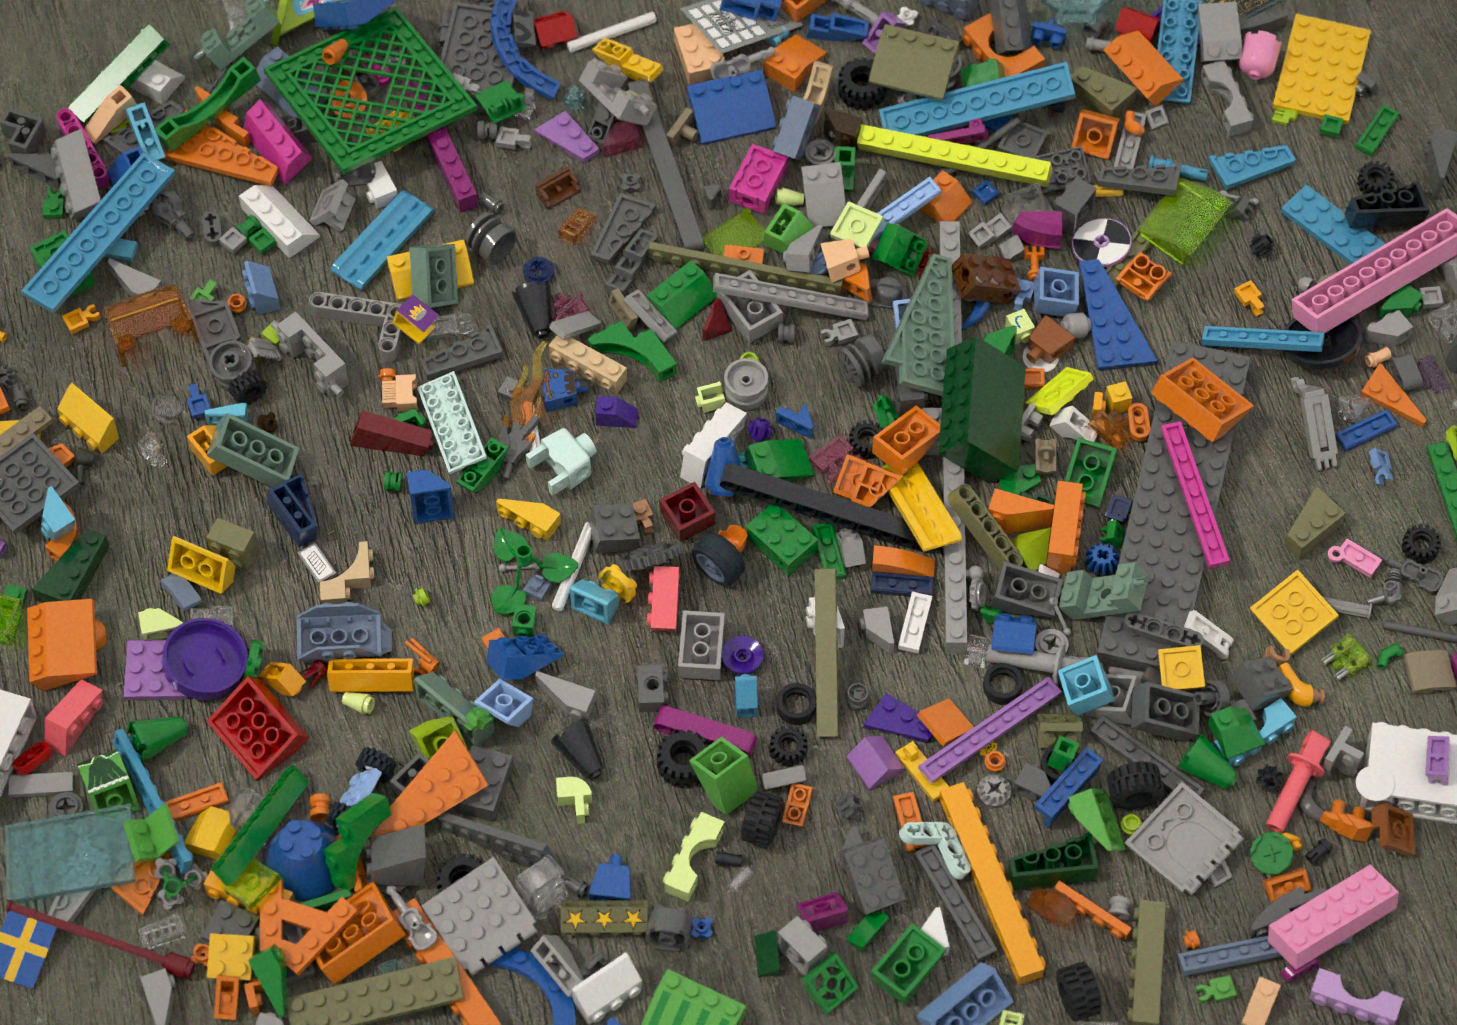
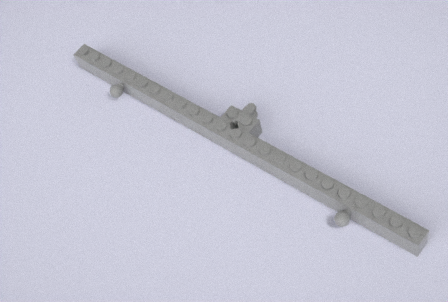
M940 221L939 255L951 258L952 264L960 257V222ZM952 272L955 345L962 343V297L953 276L954 272ZM941 396V408H922L924 412L939 423H941L943 396ZM939 438L924 455H939ZM942 456L943 505L959 529L962 537L960 542L943 546L945 654H966V578H969L971 581L975 578L982 579L984 571L979 566H972L969 570H966L965 524L948 501L949 493L959 485L964 484V469Z

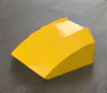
M210 806L197 817L184 845L191 854L195 853L217 860L240 830L241 822L235 813Z

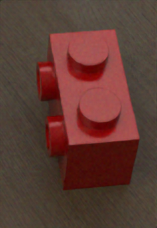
M1124 6L1121 9L1115 29L1119 31L1120 35L1139 30L1149 42H1152L1161 19Z

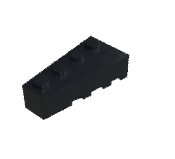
M1418 180L1412 182V185H1399L1393 190L1384 189L1377 194L1372 192L1350 199L1344 214L1349 228L1417 226L1425 221L1430 209Z

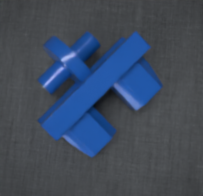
M1051 18L1049 23L1033 22L1032 44L1040 46L1043 40L1050 41L1049 47L1059 50L1060 46L1065 44L1067 29L1061 28L1060 25H1055L1054 18Z

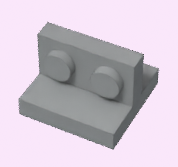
M342 179L322 190L310 218V223L316 226L325 222L338 232L344 229L356 199L346 192L348 186L346 181Z
M1344 726L1325 758L1323 779L1328 780L1334 768H1337L1344 775L1355 777L1364 753L1348 745L1353 729Z

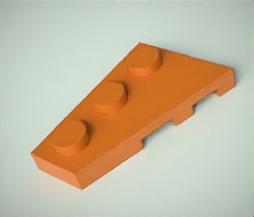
M167 852L161 858L163 860H169L170 858H172V856L169 852ZM135 862L111 887V890L144 917L162 878L155 877L154 872L157 870L155 862Z

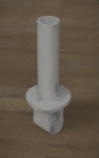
M989 644L986 660L989 663H1007L1019 668L1053 673L1054 684L1059 685L1061 680L1058 670L1085 660L1088 657L1066 655L1065 645H1060L1055 655L1034 651L1033 654L991 650L992 644Z

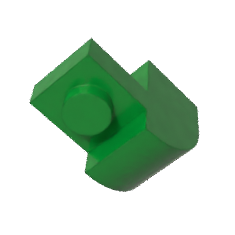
M836 146L835 163H841L844 192H853L855 147Z

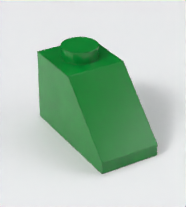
M1408 284L1396 290L1381 307L1378 318L1382 320L1386 314L1394 313L1398 310L1405 318H1409L1414 312L1417 314L1423 306V303H1421L1423 294Z

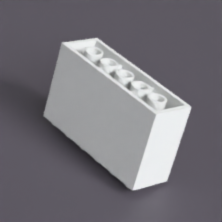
M1384 722L1372 723L1366 741L1364 768L1379 766L1386 769L1392 775L1395 787L1393 793L1381 801H1372L1361 795L1360 807L1372 811V808L1376 807L1379 803H1389L1390 806L1403 808L1404 811L1412 813L1414 818L1457 824V735H1453L1450 732H1432L1425 728L1412 729L1405 725L1392 726ZM1428 736H1450L1449 785H1442L1441 780L1435 779L1434 783L1431 784L1428 781V776H1425Z

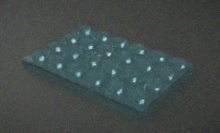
M131 804L5 825L7 902L13 900L14 903L135 883V860L123 825L127 820H133Z

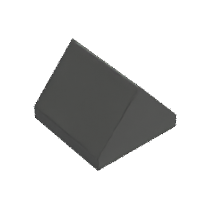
M719 184L703 187V197L709 210H713L721 198V185Z

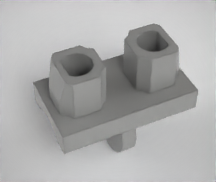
M1030 403L1022 415L1021 439L1027 442L1030 441L1034 434V430L1027 427L1029 423L1038 428L1043 422L1044 417L1035 411L1036 405Z

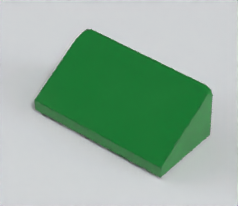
M877 910L868 913L845 941L863 953L889 923V916Z

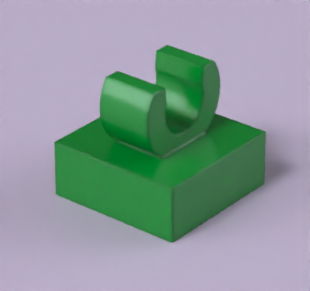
M1111 520L1108 522V527L1102 528L1103 533L1107 534V536L1100 537V540L1104 544L1111 543L1113 547L1122 548L1125 529L1117 520Z

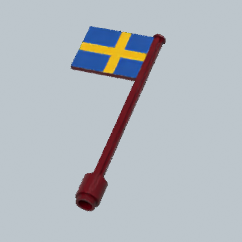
M13 900L9 901L6 905L8 913L0 931V978L34 990L58 928L159 963L161 967L166 969L168 974L182 979L185 977L190 979L194 972L196 962H193L189 957L174 952L164 956L15 904Z

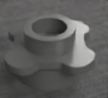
M638 173L622 174L621 180H623L621 188L628 192L640 189V175Z

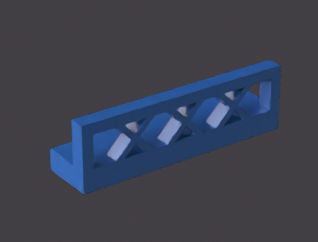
M1086 747L1035 804L1034 809L1046 817L1043 825L1047 828L1067 808L1070 803L1069 797L1080 793L1099 772L1103 759Z

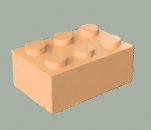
M695 24L674 28V42L688 84L693 85L714 80L710 71L711 65L724 59L723 54L714 47Z

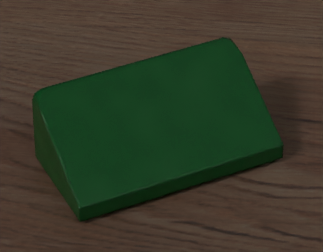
M777 930L755 935L758 977L779 976Z

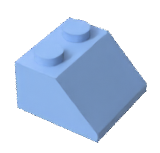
M499 678L474 701V704L486 709L491 715L508 725L520 727L531 716L533 698Z

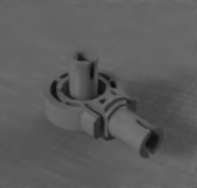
M162 190L151 202L153 215L159 222L167 224L170 229L176 228L185 241L191 239L195 232L185 221L186 213L182 210L185 205L183 198L172 190Z
M1204 678L1205 688L1190 690L1195 696H1200L1193 697L1194 703L1200 705V710L1207 716L1232 705L1228 688L1220 680Z

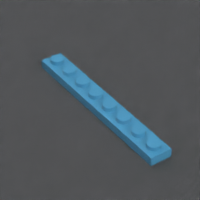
M124 729L116 730L113 745L115 749H118L123 764L151 815L165 802L161 801L158 796V789L155 784H152L147 768L143 767L140 754L135 752L131 737L127 736ZM178 834L179 843L169 852L172 858L176 860V866L182 875L190 870L193 857L191 852L187 851L182 835Z

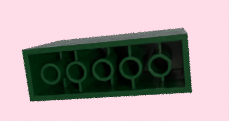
M977 336L947 349L938 448L939 455L987 483L1018 472L1026 366Z

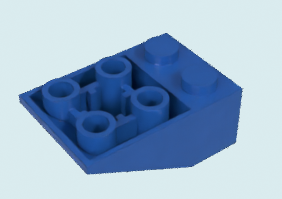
M541 634L535 637L517 636L516 638L509 639L499 637L496 640H489L486 663L503 680L523 679L561 658L563 652L547 636Z

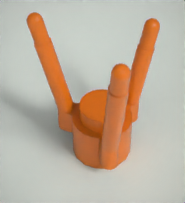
M414 638L410 639L414 645L405 641V645L421 657L418 662L420 669L414 667V672L421 675L431 672L435 673L440 665L438 659L433 657Z

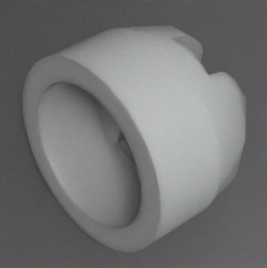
M1302 277L1298 282L1299 290L1305 292L1312 288L1315 280L1310 277Z

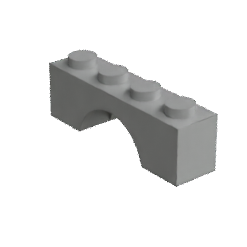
M1224 60L1204 65L1202 67L1201 79L1207 91L1224 96L1230 104L1224 111L1222 119L1228 136L1231 137L1251 131L1254 117L1252 112H1249L1247 109L1246 99L1244 96H1241L1237 81L1234 82L1231 68L1227 67Z

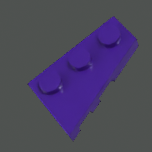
M885 693L863 724L865 729L871 730L873 728L881 730L882 733L886 734L894 733L902 735L903 738L923 743H929L933 737V734L917 717L918 711Z

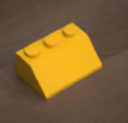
M71 383L57 408L60 416L59 420L64 426L71 427L73 433L78 438L85 439L87 445L92 450L96 449L102 454L119 439L114 418Z
M172 537L168 572L220 594L233 583L236 565L229 559L178 537Z

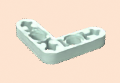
M908 822L899 831L901 840L907 844H937L953 877L963 879L970 872L971 867L950 824L946 822ZM923 830L927 831L931 837L926 835ZM948 847H950L951 849H953L956 854L952 853V852L948 849Z

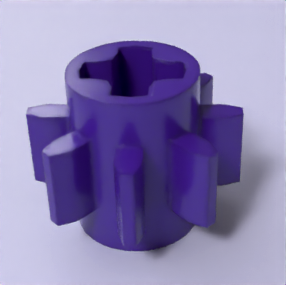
M757 417L755 422H750L747 432L751 433L750 438L763 442L766 438L770 439L773 427L769 426V420Z

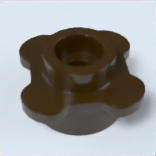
M270 412L268 415H260L257 420L258 428L266 432L276 431V415L273 412Z

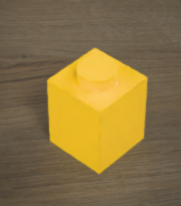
M1126 381L1106 387L1105 401L1111 415L1128 411L1132 403V396Z

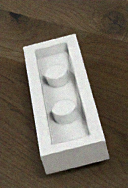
M912 592L898 649L919 653L932 596Z

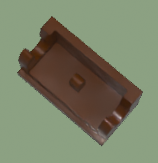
M567 166L535 184L536 196L549 210L579 193L580 187L577 185L579 181Z

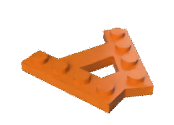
M282 878L260 879V951L276 944L285 954L286 966L299 976L359 912L343 897L328 912L283 899ZM283 922L310 930L297 944L283 940Z

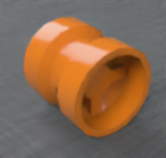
M314 794L310 796L309 805L312 807L310 819L312 821H326L331 804V797L329 795Z

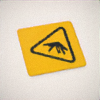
M992 742L980 751V755L986 756L988 753L996 751L997 743Z

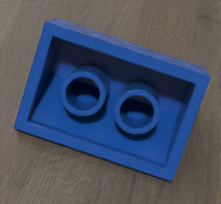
M414 470L407 473L414 524L455 518L451 485L429 470Z

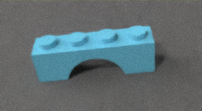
M1281 698L1266 707L1263 712L1262 720L1264 727L1259 732L1264 742L1268 745L1274 743L1279 735L1282 733L1287 734L1295 727L1297 716ZM1215 740L1213 746L1225 758L1220 746ZM1262 747L1227 761L1231 766L1234 765L1236 767L1250 754L1252 756L1257 754Z

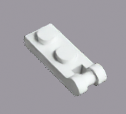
M1196 610L1190 611L1184 627L1201 633L1204 638L1203 644L1214 651L1218 658L1227 659L1230 653L1228 649L1232 646L1234 639Z

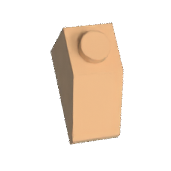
M1262 977L1259 978L1243 1018V1025L1266 1024L1279 992V984Z

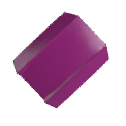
M1022 211L1014 221L1013 236L1018 235L1020 240L1037 246L1060 249L1062 211Z

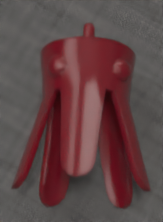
M316 660L311 667L299 672L301 674L307 671L303 675L305 681L316 675L308 687L309 690L327 673V669L324 666L327 664L326 662L322 664Z

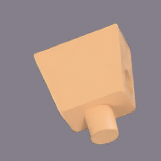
M852 239L821 243L831 283L861 270L859 260L870 257L867 246L855 249Z

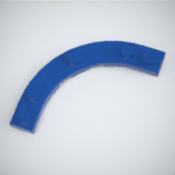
M496 0L491 13L490 26L492 41L499 58L519 82L552 101L561 83L540 72L525 58L523 59L518 53L513 35H511V16L517 0Z
M500 947L503 955L489 965L513 971L530 981L533 980L540 987V990L551 1005L553 1025H576L572 997H568L538 959L533 954L521 949L513 948L506 952L503 947Z

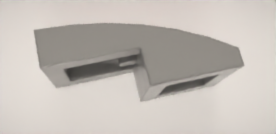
M1000 213L985 224L984 221L968 232V235L979 248H982L1011 232L1013 228Z

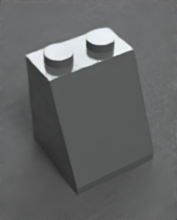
M417 825L371 838L370 846H366V859H370V863H367L366 876H370V883L374 881L376 885H423L426 861L425 825Z

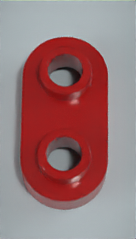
M47 742L36 743L17 757L12 763L16 774L20 776L30 774L35 768L46 762L52 755L49 744Z

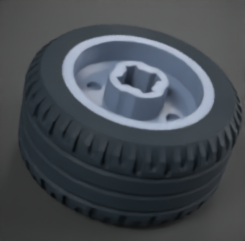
M717 533L705 534L692 548V556L696 565L708 578L718 585H732L745 571V561L740 552L730 541Z

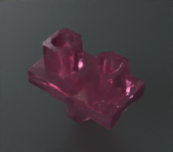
M568 292L565 295L557 293L555 295L556 302L553 304V307L557 309L561 306L562 308L552 317L553 322L572 316L569 313L571 309L577 314L585 312L588 306L582 300L584 298L583 293L579 292L569 302L568 299L571 295Z

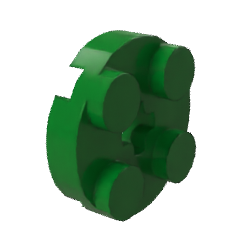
M252 640L244 680L248 676L257 678L262 659L261 654L265 645L264 641Z

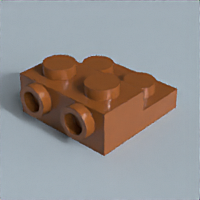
M1379 803L1376 807H1373V829L1380 831V847L1408 857L1415 855L1413 814L1404 811L1403 808L1390 806L1389 803Z

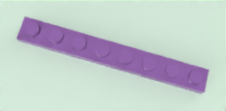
M1049 677L1045 678L921 763L918 767L919 771L930 784H933L1061 696L1062 691Z

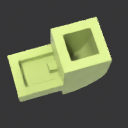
M576 777L556 778L558 806L575 805L577 824H584L585 816L589 815L588 804L592 803L590 787L586 782Z

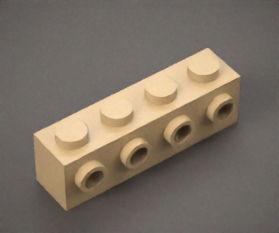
M556 335L549 344L550 359L616 395L627 381V367L571 337L561 339Z

